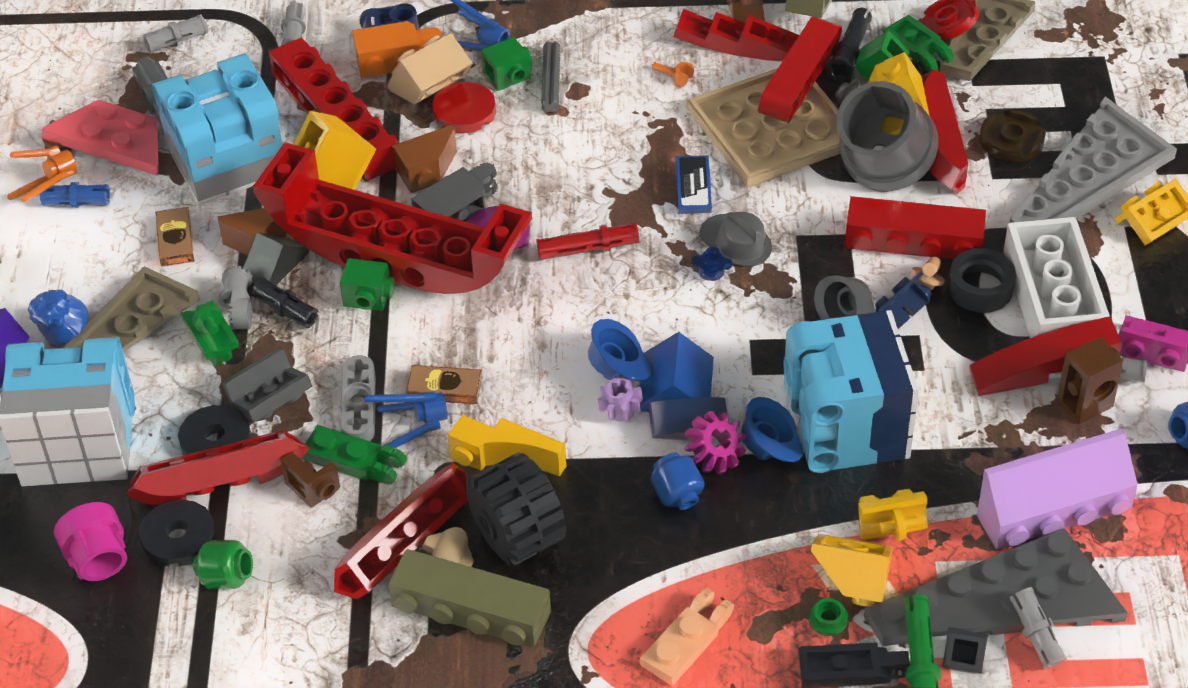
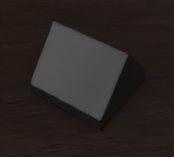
M949 627L942 666L982 674L988 634Z

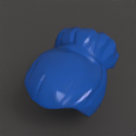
M59 289L38 294L35 299H31L27 309L30 315L29 319L37 325L38 330L45 339L54 346L62 345L78 336L85 328L89 314L87 307L80 299Z

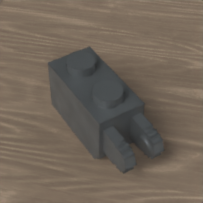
M483 163L469 171L464 167L458 169L411 198L412 206L466 222L472 214L486 208L485 200L498 190V185L495 179H493L497 175L494 164Z

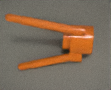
M57 145L48 149L11 152V158L47 156V159L42 163L45 176L8 194L7 199L12 200L21 196L20 200L26 202L61 180L76 174L77 164L72 153L68 150L60 152Z

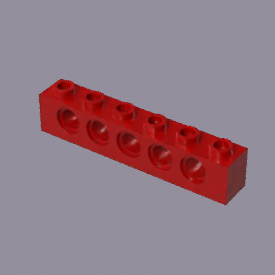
M301 37L269 51L273 76L307 115L309 111L337 116L376 148L362 176L365 182L395 169L392 146L399 144L397 138L385 131L380 119L377 116L373 117L368 112L364 101L361 98L357 99L352 94L347 82L341 81L336 76L331 64H326L321 59L318 50L314 46L310 47Z

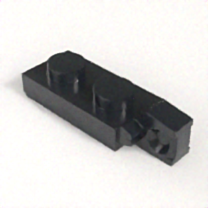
M877 642L800 646L798 648L801 688L889 683L891 679L906 678L905 674L910 666L908 651L887 652V648L878 647Z

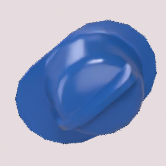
M600 319L593 324L591 329L592 341L588 348V359L597 372L601 373L608 380L620 378L621 376L632 380H646L651 376L652 368L643 353L636 336L628 327L612 319Z
M756 397L751 399L746 405V418L741 427V433L747 435L743 441L747 449L759 460H767L773 457L787 462L800 460L803 455V448L794 418L789 411L779 402L770 398Z

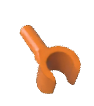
M656 62L652 64V70L674 77V83L677 86H685L688 78H693L694 66L688 62H681L677 64L676 68Z

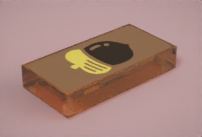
M189 207L155 211L161 267L195 262Z
M411 365L406 394H423L435 391V393L442 392L445 401L449 403L478 404L482 369Z

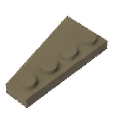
M975 0L980 15L976 23L969 30L958 37L952 38L949 47L953 51L955 58L949 63H945L942 60L940 72L947 76L970 81L1034 12L1035 1Z
M144 266L86 324L81 333L71 339L64 348L83 347L85 339L119 337L124 352L200 301L199 293L189 286Z

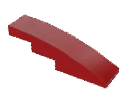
M683 9L673 35L674 38L703 48L735 56L770 61H783L799 36L796 33L748 15L745 23L718 12L715 13L711 20L686 9Z
M1111 316L1073 324L1037 335L970 364L969 370L978 396L1047 384L1049 382V374L1062 372L1066 353L1099 337H1102L1111 347L1120 352L1121 341Z

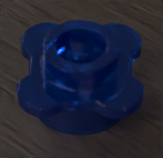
M709 247L702 255L692 257L691 265L694 268H698V274L701 278L708 281H716L724 276L725 270H729L732 267V260L721 255L718 248Z

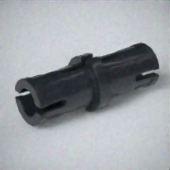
M260 278L252 288V292H254L252 296L271 306L277 315L281 317L287 316L304 328L313 326L318 318V309L301 301L293 291L289 289L283 290L265 278Z

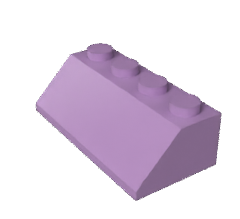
M1123 429L1114 430L984 469L977 517L996 550L1007 546H1018L1026 540L1043 535L1046 536L1075 525H1087L1095 519L1111 514L1119 515L1131 509L1138 485Z

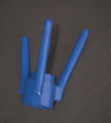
M450 0L461 8L458 9V13L480 26L477 38L481 41V44L458 41L462 48L481 51L484 48L509 39V29L498 25V22L487 18L461 0Z
M442 392L366 395L364 397L365 402H403L378 406L377 412L414 409L417 421H424L426 423L386 444L393 448H397L429 431L441 429L439 421L448 419L446 401Z

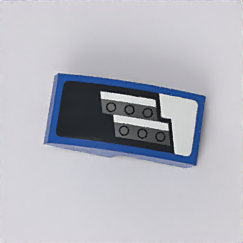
M709 155L676 156L678 214L711 213Z

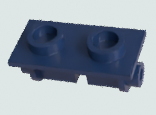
M922 272L917 274L911 281L904 277L891 290L895 294L893 297L888 299L884 295L875 304L876 312L892 311L898 329L910 319L902 308L913 317L930 302L932 295L930 289L926 286H921L917 282L923 275Z

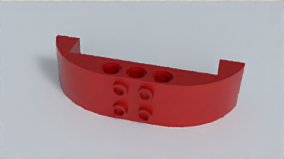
M284 142L253 185L256 197L273 220L291 237L312 252L342 267L346 266L348 258L388 263L390 277L395 279V283L432 293H466L490 283L499 274L532 220V212L500 203L486 227H482L319 180L315 150Z

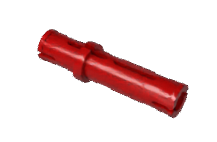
M633 222L615 227L601 225L599 229L536 239L539 259L544 260L602 249L603 252H607L613 247L638 244L640 239L637 224Z

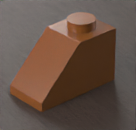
M453 125L392 146L395 170L410 193L428 188L443 179L457 153L455 128Z

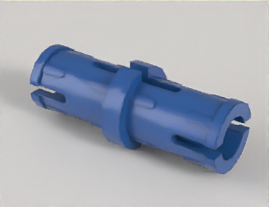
M71 182L70 185H53L40 193L42 206L71 205V208H79L80 205H109L110 188L108 184L79 185V182Z

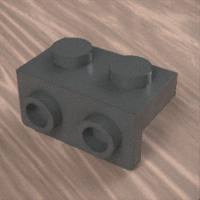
M279 348L222 383L232 408L240 410L252 422L269 418L275 409L285 403L298 400L303 392L313 387L308 374L291 367L285 351Z

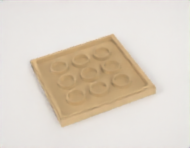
M778 68L688 99L687 110L748 188L841 154L839 147L840 137L836 126L838 108L816 82L790 123L758 113L761 95Z

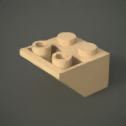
M452 33L442 38L437 35L424 44V48L416 52L414 49H411L399 57V64L392 71V77L387 87L390 92L416 104L465 77L473 63Z

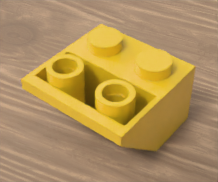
M309 111L293 143L297 146L315 150L319 180L356 190L376 151L375 147L337 116Z

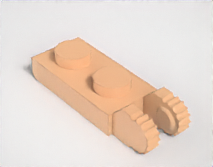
M709 588L703 589L694 598L690 608L687 606L640 658V666L671 686L674 685L718 636V630L732 614L734 604L726 599L725 601L723 600L708 620L702 614L713 602L715 594Z

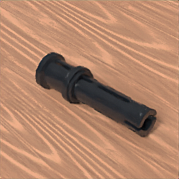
M861 7L854 10L842 41L836 43L833 48V57L826 64L827 75L835 81H848L854 74L853 65L856 63L860 53L859 47L872 20L870 11L867 13L866 18H864L867 11L866 8Z

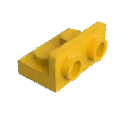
M1176 178L1166 185L1159 181L1144 191L1146 197L1140 200L1136 195L1121 205L1120 208L1123 212L1114 219L1116 224L1119 225L1127 220L1146 246L1188 220V195Z

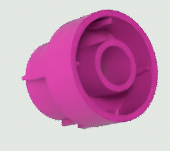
M103 502L86 503L68 511L56 523L54 537L63 557L67 560L69 566L75 569L80 580H104L119 573L126 564L127 554L124 550L126 546L123 541L124 530L111 505Z

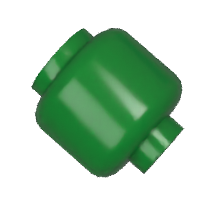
M210 540L202 545L195 556L193 570L207 589H237L251 576L253 558L251 552L240 541Z

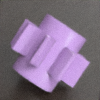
M613 378L606 386H600L599 410L602 412L607 411L610 421L614 419L626 422L635 413L640 414V402L643 401L641 388H633L632 379Z

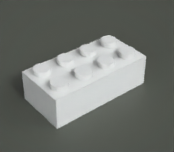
M1076 217L1008 223L1003 252L1015 268L1014 288L1030 338L1073 324L1110 316Z

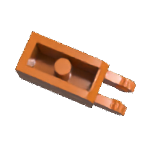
M408 21L352 30L360 76L363 78L392 73L398 66V59L401 55L411 49H414L416 52L424 48V44L434 36L439 35L442 38V31L435 27L416 30L415 24Z

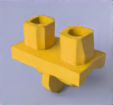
M911 489L898 490L893 497L879 499L874 495L861 497L858 503L859 534L862 540L893 535L895 540L899 542L906 540L907 532L928 529L926 494L924 491L913 493Z

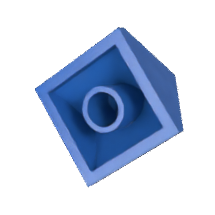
M677 332L644 352L652 372L649 378L640 381L643 401L640 402L642 412H649L648 405L650 402L677 398L711 397L714 357L682 333Z

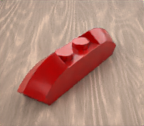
M933 69L921 77L929 116L936 126L939 139L937 155L929 171L941 183L958 194L966 185L968 160L945 74Z
M280 430L143 465L138 468L133 476L125 496L142 503L161 505L168 501L187 500L185 494L193 492V495L210 493L215 490L214 486L229 483L230 486L248 483L251 480L250 477L256 475L259 484L266 483L283 475L281 465L283 457L293 452L302 459L309 450V447L294 435L285 430Z
M453 462L415 489L362 537L336 566L334 592L359 599L379 584L398 566L406 548L415 550L424 542L427 536L434 533L468 501L466 494V480L468 477L465 471Z

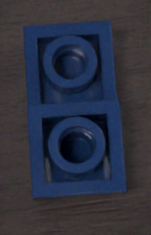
M722 397L677 398L650 402L648 405L651 433L654 439L686 440L687 438L684 436L685 431L693 428L692 421L699 416L704 419V414L709 411H714L717 418L723 412L727 413L726 400Z

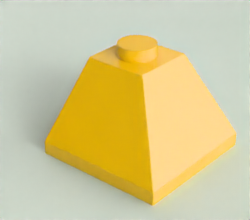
M905 52L875 65L868 83L886 81L899 85L929 115L921 75ZM888 116L884 119L881 131L897 135L901 131L904 120Z
M818 534L812 543L811 552L842 595L852 597L851 602L861 606H871L875 602L882 603L885 596L893 546Z

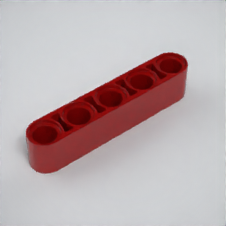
M817 17L809 19L765 87L759 101L758 113L790 123L831 58L833 48L840 40L842 26Z

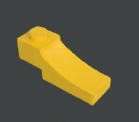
M462 415L448 434L450 458L461 465H469L481 471L485 466L494 465L518 452L526 454L542 471L559 477L567 467L565 443L504 418H501L495 427H491Z

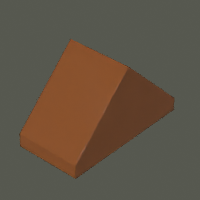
M265 208L217 216L223 245L247 256L257 232L283 236L288 234L273 220Z

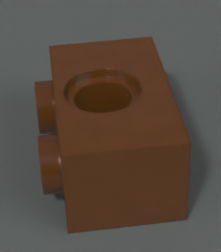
M1102 337L1066 353L1056 401L1078 424L1113 408L1124 362L1120 353Z

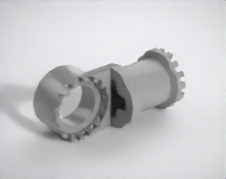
M232 266V269L228 267L227 270H224V273L222 272L224 289L219 294V303L228 312H232V315H228V318H232V320H229V323H232L229 324L231 330L251 329L252 305L247 290L248 286L252 284L253 276L249 270L241 269V266H238V268Z

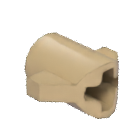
M453 527L441 533L427 536L421 547L430 552L431 556L472 567L474 562L468 547L466 532L462 528Z

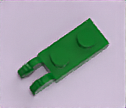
M909 14L882 30L883 33L889 30L910 51L908 56L920 62L923 68L929 72L933 69L938 70V64L932 53L936 52L945 63H949L955 58L951 48L941 40L939 35Z
M318 424L305 443L309 450L302 458L305 461L323 467L332 462L337 466L338 472L366 481L370 479L388 485L394 483L397 478L396 471L390 466L402 468L407 461L404 452L397 448L395 449L389 445L382 447L380 444L349 436L346 433Z

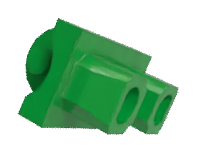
M213 300L205 305L197 306L194 311H184L181 313L184 324L206 360H210L213 365H219L231 360V350L239 347L238 339Z

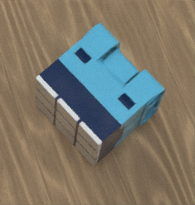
M888 310L811 322L802 321L791 326L786 334L783 383L791 410L800 415V440L809 469L812 472L824 473L835 469L909 459L911 457L919 388L892 311Z

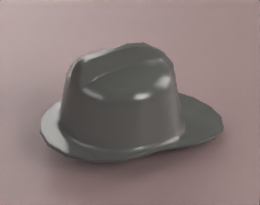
M744 211L729 212L712 216L702 223L699 231L701 240L707 246L735 265L743 267L760 265L770 257L772 251L771 239L765 233L764 224L752 213Z
M827 276L818 283L815 289L814 302L821 320L876 312L875 298L872 296L868 285L855 277Z

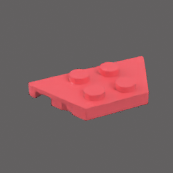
M98 99L42 129L43 140L60 143L62 146L156 176L159 173L156 117Z

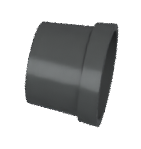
M874 81L857 87L841 103L836 118L837 131L840 137V153L845 169L857 183L871 190L895 191L912 185L927 173L937 155L938 132L931 117L918 103L913 101L906 90L891 82ZM892 116L904 120L899 134L893 135L881 131L886 117ZM875 146L884 147L881 149V151L874 150Z

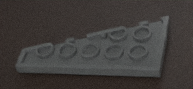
M1063 528L883 600L882 603L878 602L865 608L864 618L882 646L908 644L904 599L909 596L911 603H913L912 595L917 594L925 595L929 598L932 637L947 635L949 627L972 632L990 631V635L1022 632L1025 628L1009 597L1029 587L1033 588L1042 611L1047 619L1051 618L1053 624L1075 622L1077 627L1091 625L1093 620L1111 619V623L1125 622L1127 611L1067 530Z

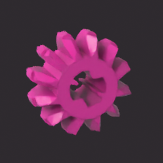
M709 411L704 414V419L699 416L692 421L693 428L685 431L684 436L691 442L684 446V451L694 452L695 456L692 459L695 464L700 461L702 462V472L708 473L714 468L717 474H722L726 471L727 467L732 469L739 464L737 457L743 456L746 452V449L739 443L743 442L747 435L743 433L737 434L735 429L739 427L740 421H734L729 424L728 413L723 412L717 418L714 411ZM714 438L719 442L716 448L711 443Z

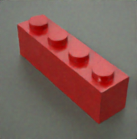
M850 196L845 248L954 259L961 252L974 248H983L986 210Z

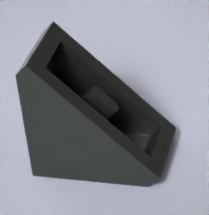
M257 232L243 267L246 271L249 270L253 276L250 286L253 287L260 278H265L274 285H277L309 254V249L283 235Z

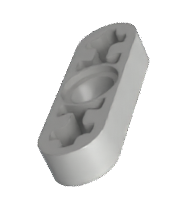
M363 355L352 356L342 365L341 429L342 433H346L349 436L371 441L375 434V402H364L359 405L349 402L352 397L357 395H375L376 377L374 364L370 358ZM356 371H362V382L355 381ZM355 418H361L362 425L359 430H354Z

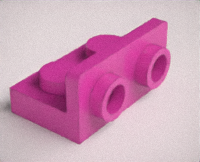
M1125 315L1123 325L1118 334L1121 341V350L1119 352L1121 356L1130 359H1145L1147 363L1185 372L1188 362V331Z

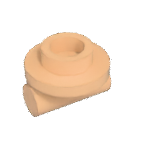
M931 257L923 268H912L911 275L914 277L920 272L923 273L917 282L921 286L928 287L930 290H933L935 286H943L945 281L943 277L936 274L941 266V261L937 257Z

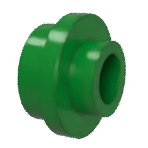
M832 598L819 600L809 612L810 626L815 632L824 636H834L841 633L848 623L846 609L839 601ZM824 618H831L833 620L828 621L824 620Z

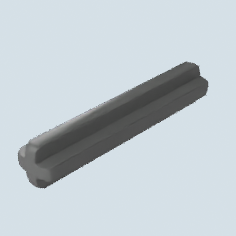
M547 41L543 45L541 109L545 113L549 111L555 113L559 109L560 44L557 41L552 43Z

